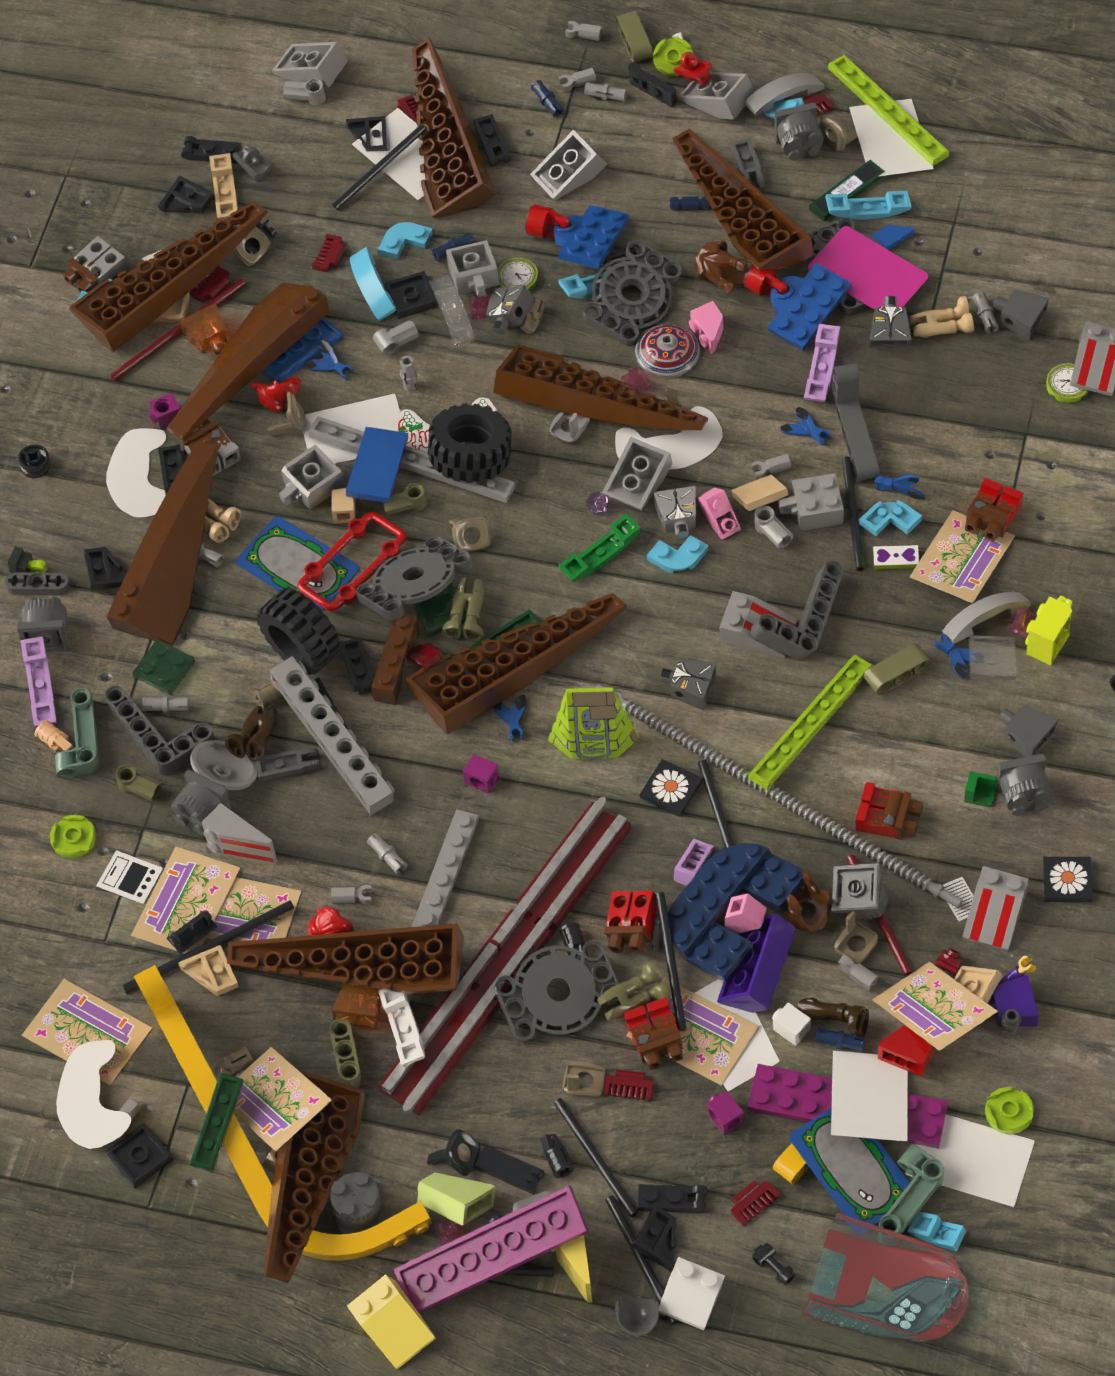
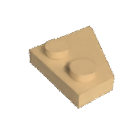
M221 945L178 962L182 971L216 996L239 987L230 965L227 964V958Z

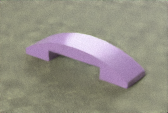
M819 324L815 350L809 379H807L804 400L826 402L836 359L840 334L839 326Z
M43 636L20 640L27 673L34 727L39 726L45 720H48L51 724L57 723L53 688Z

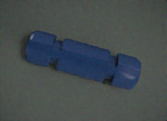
M699 196L682 197V199H679V197L670 198V209H679V207H682V209H699V207L709 209L711 207L705 196H702L701 199H699Z

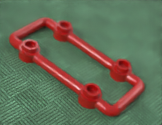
M368 512L361 519L351 520L348 523V532L318 562H311L305 566V575L297 584L299 592L327 611H337L344 604H352L357 597V588L364 584L387 559L400 553L399 548L407 539L406 532L376 512ZM371 520L397 536L394 541H387L382 545L380 556L351 585H343L339 588V597L333 603L306 586L310 581L318 582L322 578V569L353 538L360 539L365 535L366 525Z

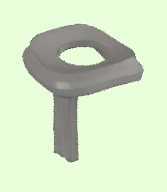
M560 412L550 426V434L565 443H574L587 427L590 419L578 416L577 413ZM566 421H569L570 432H564L561 429V425Z

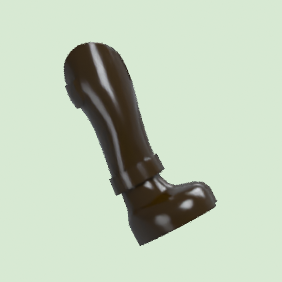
M256 706L247 716L240 734L233 733L226 738L225 746L227 750L237 758L242 759L247 753L250 760L261 759L267 750V740L276 725L277 709L268 708L265 715H263L262 706Z
M811 997L800 1000L797 1005V1009L812 1020H839L845 1022L848 1025V1030L859 1037H864L867 1032L869 1010L864 1006H850L847 1003H825Z

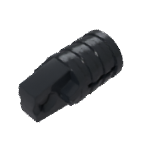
M572 922L563 925L559 932L564 946L581 952L586 942L584 941L579 923ZM575 955V958L580 960V957Z
M545 1134L540 1141L545 1158L554 1177L563 1178L574 1171V1165L565 1147L556 1134Z

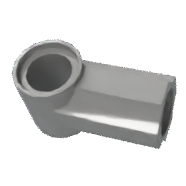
M313 78L307 82L285 81L283 93L285 99L307 100L314 106H319L326 100L324 86L320 79Z
M409 320L390 330L388 328L378 330L373 336V341L384 356H391L398 351L401 345L418 338L419 334L413 321Z
M766 505L755 510L756 531L760 534H765L777 548H784L789 545L793 539V534L774 515V510Z

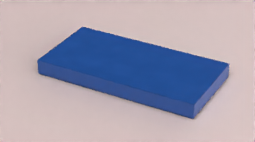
M323 317L320 322L313 326L262 372L270 380H276L278 383H281L304 367L307 361L315 359L322 354L319 349L320 340L326 341L332 347L343 339V334Z
M373 427L365 428L347 485V497L389 503L408 442V433Z

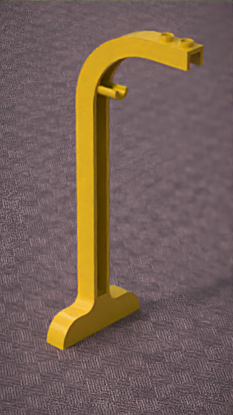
M154 965L133 977L154 1013L203 1109L207 1113L217 1080L172 994ZM233 1113L223 1147L255 1208L268 1228L272 1184ZM420 1201L378 1225L361 1232L336 1235L312 1230L302 1254L316 1259L331 1261L353 1260L366 1257L392 1245L396 1247L405 1243L408 1236L414 1233L419 1235L428 1230V1225L432 1224V1221Z

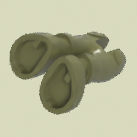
M461 577L454 591L450 613L451 619L442 627V635L449 639L460 638L465 604H468L463 635L466 639L477 642L482 640L484 636L483 629L477 623L484 597L483 581L475 579L473 593L470 594L466 593L467 578Z
M648 961L643 965L642 973L639 977L635 976L630 980L611 987L597 999L600 1006L610 1003L618 998L621 1004L605 1013L607 1020L624 1017L623 1012L642 1005L646 1006L651 1001L667 997L668 1001L671 1000L670 992L663 982L634 997L627 998L628 995L643 989L644 986L659 981V971L652 961Z

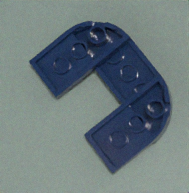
M738 844L715 853L685 887L669 910L668 918L672 942L676 952L688 963L726 982L753 948L751 941L715 923L729 906L731 897H736L742 891L782 912L788 904L787 896L789 894L795 896L804 885L803 869L771 854L769 848L759 844Z

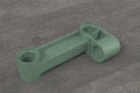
M85 688L75 689L70 697L76 748L62 751L55 755L56 775L61 779L94 774L100 768L95 705L90 692Z
M911 1144L897 1162L903 1170L914 1178L886 1215L879 1221V1238L885 1243L894 1244L900 1239L901 1234L935 1190L943 1183V1164L916 1144ZM930 1171H935L938 1173V1175L935 1177H931L927 1173ZM891 1226L896 1230L894 1232H886L884 1228Z

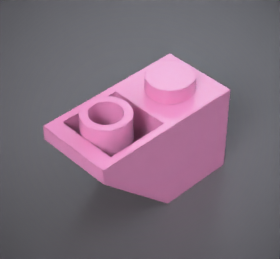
M711 301L690 311L691 320L689 325L691 330L699 335L701 345L704 348L707 347L712 354L717 348L723 331V315L715 303Z
M713 488L696 497L705 519L721 539L741 530L724 490Z
M749 894L731 897L725 916V928L736 934L760 929L764 922L767 908Z

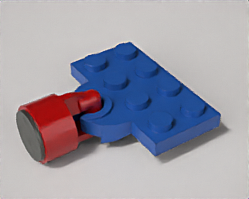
M534 204L527 212L525 231L527 235L543 239L547 237L554 238L555 244L563 246L559 252V259L599 269L629 222V214L589 205L583 216H563L555 212L553 208Z
M818 263L813 265L804 278L787 276L780 280L776 278V268L759 271L752 264L745 274L744 287L759 296H764L765 294L770 296L772 307L778 313L767 327L768 331L802 351L806 349L817 334L819 324L826 322L852 287L850 281Z

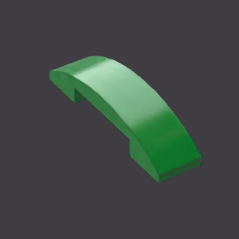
M626 513L610 526L611 531L580 555L574 553L562 562L558 568L572 582L583 579L606 565L624 550L640 532L641 527Z

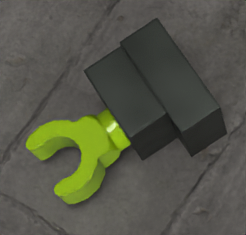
M17 546L14 547L8 560L10 573L30 572V570L32 572L46 573L48 569L45 567V561L33 560L31 553L24 552L23 548Z

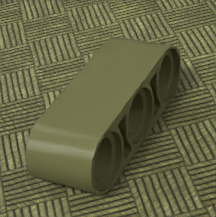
M632 11L615 16L617 29L631 61L639 62L653 58L650 41L637 12Z
M912 644L869 668L864 674V679L877 695H882L924 672L931 665V660L918 644Z
M337 1019L330 1025V1035L340 1082L358 1089L362 1083V1076L351 1025L345 1019ZM341 1031L346 1032V1033H345L344 1035H342V1036L336 1035L337 1033H339V1032H341ZM345 1052L351 1053V1054H350L349 1056H347V1057H342V1056H341V1055H342L343 1053H345ZM350 1073L355 1074V1076L352 1078L345 1077L347 1074Z

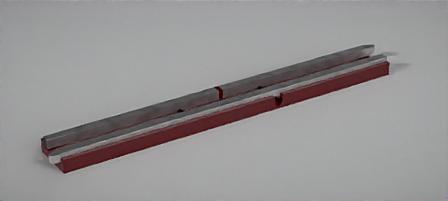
M605 797L599 798L595 803H590L517 900V907L508 912L463 972L464 977L461 981L458 980L457 990L448 992L421 1028L419 1033L424 1047L425 1058L405 1067L402 1066L399 1058L379 1084L381 1093L403 1105L404 1114H409L413 1111L420 1115L501 1006L494 990L496 980L504 975L515 979L521 964L532 953L544 948L630 832L631 823L627 821V818L620 814L615 817L604 811L606 806ZM531 960L525 965L524 969L522 970L523 973H525L532 964ZM502 981L498 985L502 993H509L512 990V985L508 981Z

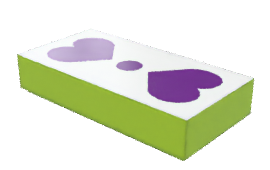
M918 545L873 547L874 570L916 568L919 563Z

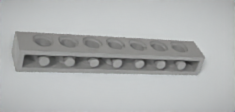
M291 656L270 669L271 681L370 816L394 802L393 792L395 790L388 780L384 781L381 777L382 772L378 765L370 762L367 750L363 746L359 747L356 743L357 739L353 731L345 728L343 718L338 712L334 713L331 709L332 705L327 696L320 694L316 681L313 678H308L306 675L307 671L302 662H297ZM295 681L300 682L299 685H291ZM307 698L313 699L311 702H304ZM319 715L326 716L324 719L316 718ZM331 732L338 733L336 736H329L328 734ZM344 749L351 750L349 753L346 754L341 753V751ZM356 766L363 767L360 771H356L353 768ZM369 783L376 784L373 788L366 787Z

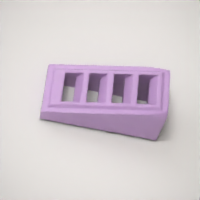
M693 839L674 869V881L687 886L703 865L711 858L715 846ZM694 850L703 852V853H705V854L703 855V854L697 853V852H695Z

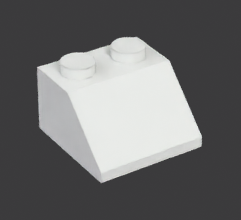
M678 1257L660 1302L659 1313L704 1330L722 1288L725 1275Z

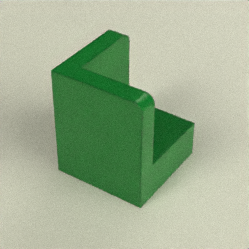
M970 771L964 802L992 807L997 788V777Z

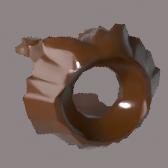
M722 240L706 243L704 247L700 248L693 266L699 281L709 279L726 293L730 294L735 285L743 284L748 262L729 254L727 243ZM723 276H725L726 278H729L732 282H729V281H728L727 279H725Z
M803 870L805 888H800L795 896L791 894L787 896L788 904L785 907V916L796 929L812 932L825 927V924L829 921L828 918L830 917L832 905L829 904L830 892L822 889L819 894L818 887L812 881L810 872ZM810 903L815 907L816 913L813 917H802L801 904Z

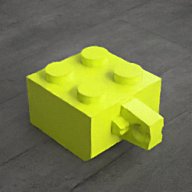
M1060 596L1058 599L1049 597L1045 604L1042 603L1037 611V618L1035 621H1030L1026 630L1029 633L1025 641L1027 655L1052 665L1070 635L1072 600Z

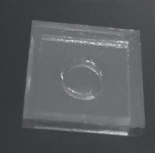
M969 636L970 678L1016 680L1015 637Z

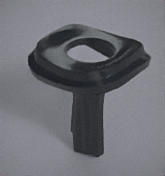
M458 1129L452 1133L446 1149L428 1154L427 1164L430 1165L446 1159L448 1164L462 1176H468L477 1161L480 1145L472 1136ZM460 1144H465L470 1149L471 1156L468 1162L462 1161L458 1155Z

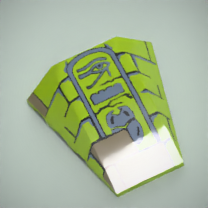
M613 687L571 688L565 691L560 704V710H558L556 715V722L553 723L552 732L549 733L548 741L571 760L618 758L640 738L638 730L634 729V723L632 720H629L626 709L622 708V702Z

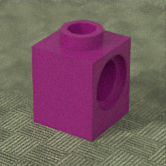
M170 393L150 401L151 411H148V415L152 424L156 423L159 430L168 427L181 408L174 394Z
M475 754L472 755L463 770L464 783L486 793H489L493 786H497L501 776L497 763Z
M728 1091L716 1094L710 1098L707 1103V1114L723 1135L744 1123V1112Z

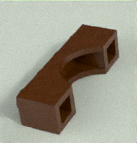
M404 613L401 618L392 621L371 686L374 701L396 705L402 686V674L406 656L410 648H414L419 633L416 615Z

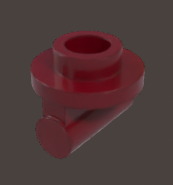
M948 948L947 951H941L935 965L956 976L964 960L960 958L961 953Z

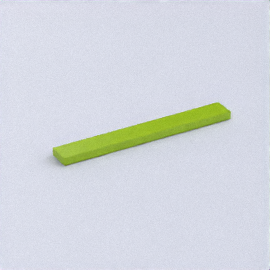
M843 55L828 64V69L874 110L932 166L949 157V151L847 56Z
M854 654L749 773L748 779L768 790L863 682L865 672L873 665Z

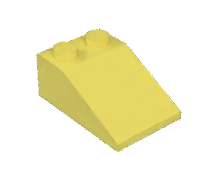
M583 1235L551 1250V1252L556 1251L557 1261L587 1303L593 1301Z
M386 1274L347 1306L361 1327L396 1369H399L436 1339L397 1281Z

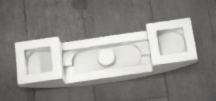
M378 990L396 1040V1049L402 1066L405 1067L424 1059L425 1052L422 1039L406 994L389 990Z

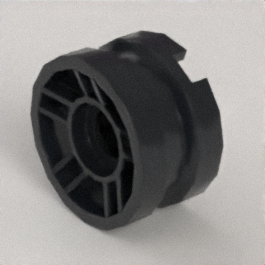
M41 445L26 446L18 455L21 471L28 478H40L48 473L51 467L48 451Z

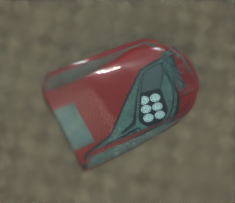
M837 1212L829 1225L803 1316L863 1334L916 1342L932 1341L947 1335L962 1319L968 1305V1284L957 1266L958 1263L942 1249Z

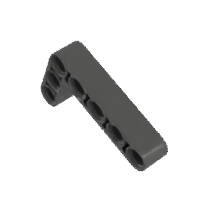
M856 363L833 367V403L847 451L851 458L856 480L858 482L880 476L879 467L859 403V374Z
M831 560L818 571L798 628L773 615L763 614L751 627L753 638L796 660H806L817 649L843 575L841 564Z
M111 686L105 691V699L109 711L161 775L170 776L191 763L190 757L195 746L204 741L215 740L211 726L207 723H198L166 743L121 686Z

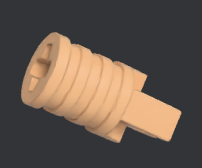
M48 720L43 721L37 727L35 737L45 742L55 752L58 750H73V745L67 741L69 736Z

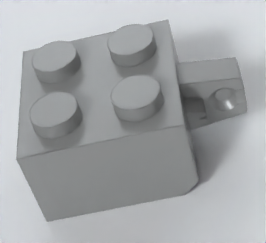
M487 240L446 250L449 271L458 295L475 291L478 297L486 296L485 289L499 285L496 262Z
M315 444L282 468L281 472L286 488L279 493V496L286 506L295 500H301L311 510L330 497L332 490L345 486L342 471Z
M835 473L792 480V495L778 500L780 514L797 515L799 527L804 531L842 525L844 522V508Z

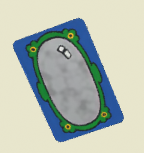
M275 517L237 557L236 564L278 591L290 588L299 592L297 584L305 575V566L311 562H318L331 548L283 518ZM338 553L322 569V578L318 582L310 581L306 586L328 601H331L338 594L339 588L346 585L357 573L359 566Z
M831 1107L792 1132L789 1139L855 1230L863 1232L886 1215L910 1182L878 1139L831 1135Z

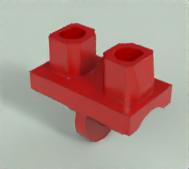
M686 52L680 59L681 65L673 69L675 74L684 76L686 81L691 82L697 79L699 84L705 85L712 78L709 70L713 66L709 61L697 59L695 53Z

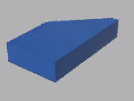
M887 225L872 234L871 237L876 239L884 248L890 250L912 236L915 229L913 227Z

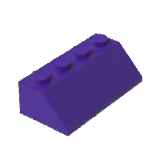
M778 914L764 916V922L760 929L740 933V936L752 942L753 948L727 981L723 982L717 1002L751 1013L769 1010L796 928Z

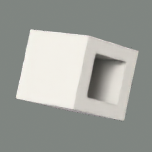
M787 1003L783 1009L781 1007L777 1009L772 1017L773 1030L795 1046L811 1029V1018L790 1003Z

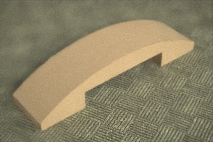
M230 153L209 156L218 220H226L230 218L231 213L238 210Z

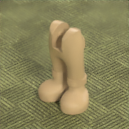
M966 296L958 299L957 306L954 309L928 310L909 317L910 324L913 326L914 337L927 338L941 334H954L957 331H963L964 333L974 332L973 318L971 313H969Z
M208 498L209 505L206 514L218 522L205 515L204 530L209 533L213 541L220 543L229 537L228 529L234 531L237 528L241 519V511L236 507L224 510Z

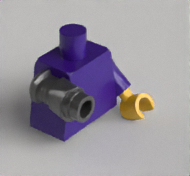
M1023 956L1019 960V966H1016L1001 978L991 996V1001L987 1003L998 1011L993 1015L996 1017L998 1026L1002 1027L1003 1032L1007 1035L1016 1034L1019 1027H1033L1038 1024L1039 1015L1029 977L1024 973L1034 972L1036 966L1030 964L1026 967L1027 963L1032 960L1028 956Z

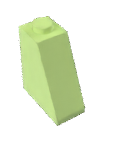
M433 1173L419 1181L417 1203L421 1201L423 1206L463 1226L494 1207L496 1186Z

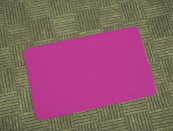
M848 226L842 227L808 265V270L810 271L813 265L818 263L850 281L852 287L847 294L874 310L876 307H884L885 296L897 297V307H903L928 279V274Z

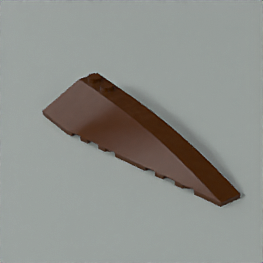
M428 37L413 47L412 53L413 68L416 71L414 83L417 87V95H415L416 103L418 104V110L416 111L417 127L422 124L426 128V131L418 137L423 142L419 148V155L424 156V164L420 165V172L425 173V179L421 180V187L431 215L435 219L480 206L495 196L496 193L460 101L431 39Z
M691 129L673 138L675 146L734 248L759 271L796 266L813 256L811 237Z
M251 202L231 213L230 218L212 223L213 227L203 232L201 229L195 232L194 237L186 241L184 238L154 254L153 259L142 260L136 264V268L129 272L124 270L118 273V277L109 282L107 279L72 304L69 307L70 311L101 344L112 352L116 351L177 303L210 274L267 214V210L256 202Z
M281 283L253 307L170 422L167 430L182 440L190 435L313 326L320 322L321 318L329 314L327 296L315 288L306 285Z
M519 344L515 346L496 370L493 393L499 394L503 398L520 400L525 404H535L569 414L577 413L578 416L651 428L702 431L708 422V417L686 408L676 409L674 403L669 401L659 402L655 400V395L650 393L646 395L638 393V388L609 376L602 378L599 372L595 370H582L578 363L571 362V364L563 362L564 358Z
M197 441L159 506L108 612L107 619L113 629L167 645H174L191 607V593L194 590V576L198 567L197 559L203 539L206 522L205 514L208 511V497L212 488L211 480L215 471L218 446Z
M614 593L587 602L583 608L574 607L568 609L564 615L558 617L552 615L547 617L545 622L539 624L533 622L501 634L499 639L482 641V645L470 649L466 647L460 649L459 654L450 656V654L440 657L438 662L427 669H420L405 678V681L433 721L448 735L557 665L614 620L627 608V605Z
M456 923L228 942L227 964L241 968L408 994L457 990L463 961L464 935Z
M300 1069L298 1071L325 1093L331 1101L277 1150L268 1222L265 1276L285 1283H289L312 1230L315 1228L319 1215L329 1198L331 1188L342 1170L345 1159L360 1131L365 1096L364 1090Z

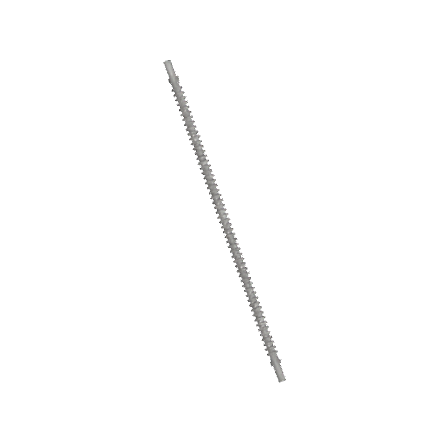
M599 683V684H597V686H596L595 688H606V687L603 686V685H601V684ZM617 693L622 702V708L629 711V715L634 714V718L639 717L641 722L645 721V724H650L651 728L656 727V731L661 730L662 735L666 733L667 738L672 737V740H677L678 744L683 743V747L688 746V750H694V754L699 753L700 757L705 756L704 759L706 761L710 759L711 764L715 763L716 767L721 766V770L726 769L728 774L732 773V776H737L738 780L743 779V783L748 782L749 787L754 786L755 790L760 789L759 792H765L766 797L770 795L771 800L776 799L777 803L782 802L783 807L787 805L788 810L793 809V813L798 812V815L800 817L804 816L805 820L810 819V823L815 822L816 827L820 825L821 830L826 829L827 833L832 832V836L837 835L838 840L843 839V843L849 842L850 847L854 846L855 850L860 849V853L865 852L866 857L872 856L871 859H877V863L882 862L883 867L889 866L888 869H894L895 874L899 872L900 877L905 876V879L907 881L911 880L912 884L917 883V887L922 886L923 891L928 890L934 897H940L957 908L961 906L963 900L945 890L943 885L933 883L931 878L926 879L925 874L921 876L920 871L915 872L914 868L909 869L908 864L903 865V861L898 862V859L896 857L893 859L891 854L886 855V851L881 852L880 847L875 848L874 844L869 845V841L864 842V838H858V834L852 835L851 830L847 832L846 827L841 828V824L836 825V822L834 820L830 821L829 817L824 818V814L819 815L818 810L813 811L812 807L807 808L808 805H802L801 800L797 802L796 797L791 798L790 794L785 795V791L780 792V788H774V784L768 790L762 788L748 779L751 771L747 772L745 767L741 768V765H736L735 761L730 762V758L725 759L724 754L719 755V752H714L713 748L708 749V745L703 746L702 741L697 742V738L692 739L691 735L686 736L687 733H681L680 728L676 730L675 725L670 726V722L665 723V720H660L658 715L654 717L653 712L649 713L648 709L643 710V706L638 707V703L633 704L631 699L626 700L622 694Z

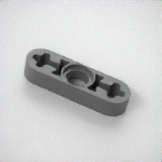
M14 572L5 578L7 591L12 595H63L70 589L68 577L64 573ZM36 580L43 581L40 587L35 588L31 586ZM15 581H19L16 586H12Z

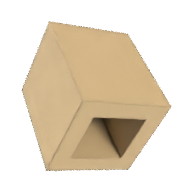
M347 488L332 490V516L334 524L349 523L351 520L356 519V500L353 497L346 496Z

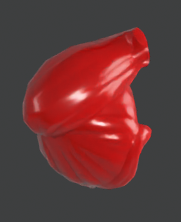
M292 377L281 383L273 380L272 383L267 385L261 382H254L251 388H255L259 401L265 408L278 413L288 403L287 392H291L295 397L297 396L301 387V380L297 377Z
M328 905L317 909L316 915L308 925L309 936L354 931L353 923L341 917L339 910L330 908Z

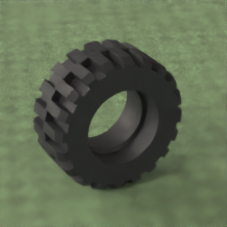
M468 403L461 404V406H450L449 410L444 409L439 415H436L429 426L428 455L430 463L448 479L451 477L454 481L460 482L461 480L466 481V483H472V481L484 482L485 479L491 480L496 477V474L499 475L503 472L510 462L511 427L499 412L492 411L490 407H481L480 404L468 405ZM460 442H476L479 444L467 445Z
M290 588L282 589L259 609L257 624L260 626V631L264 634L265 640L284 661L293 656L297 662H302L307 671L306 675L318 673L340 651L341 641H339L340 637L336 633V628L331 624L327 615L321 611L320 607L316 606L309 597H305L303 593Z

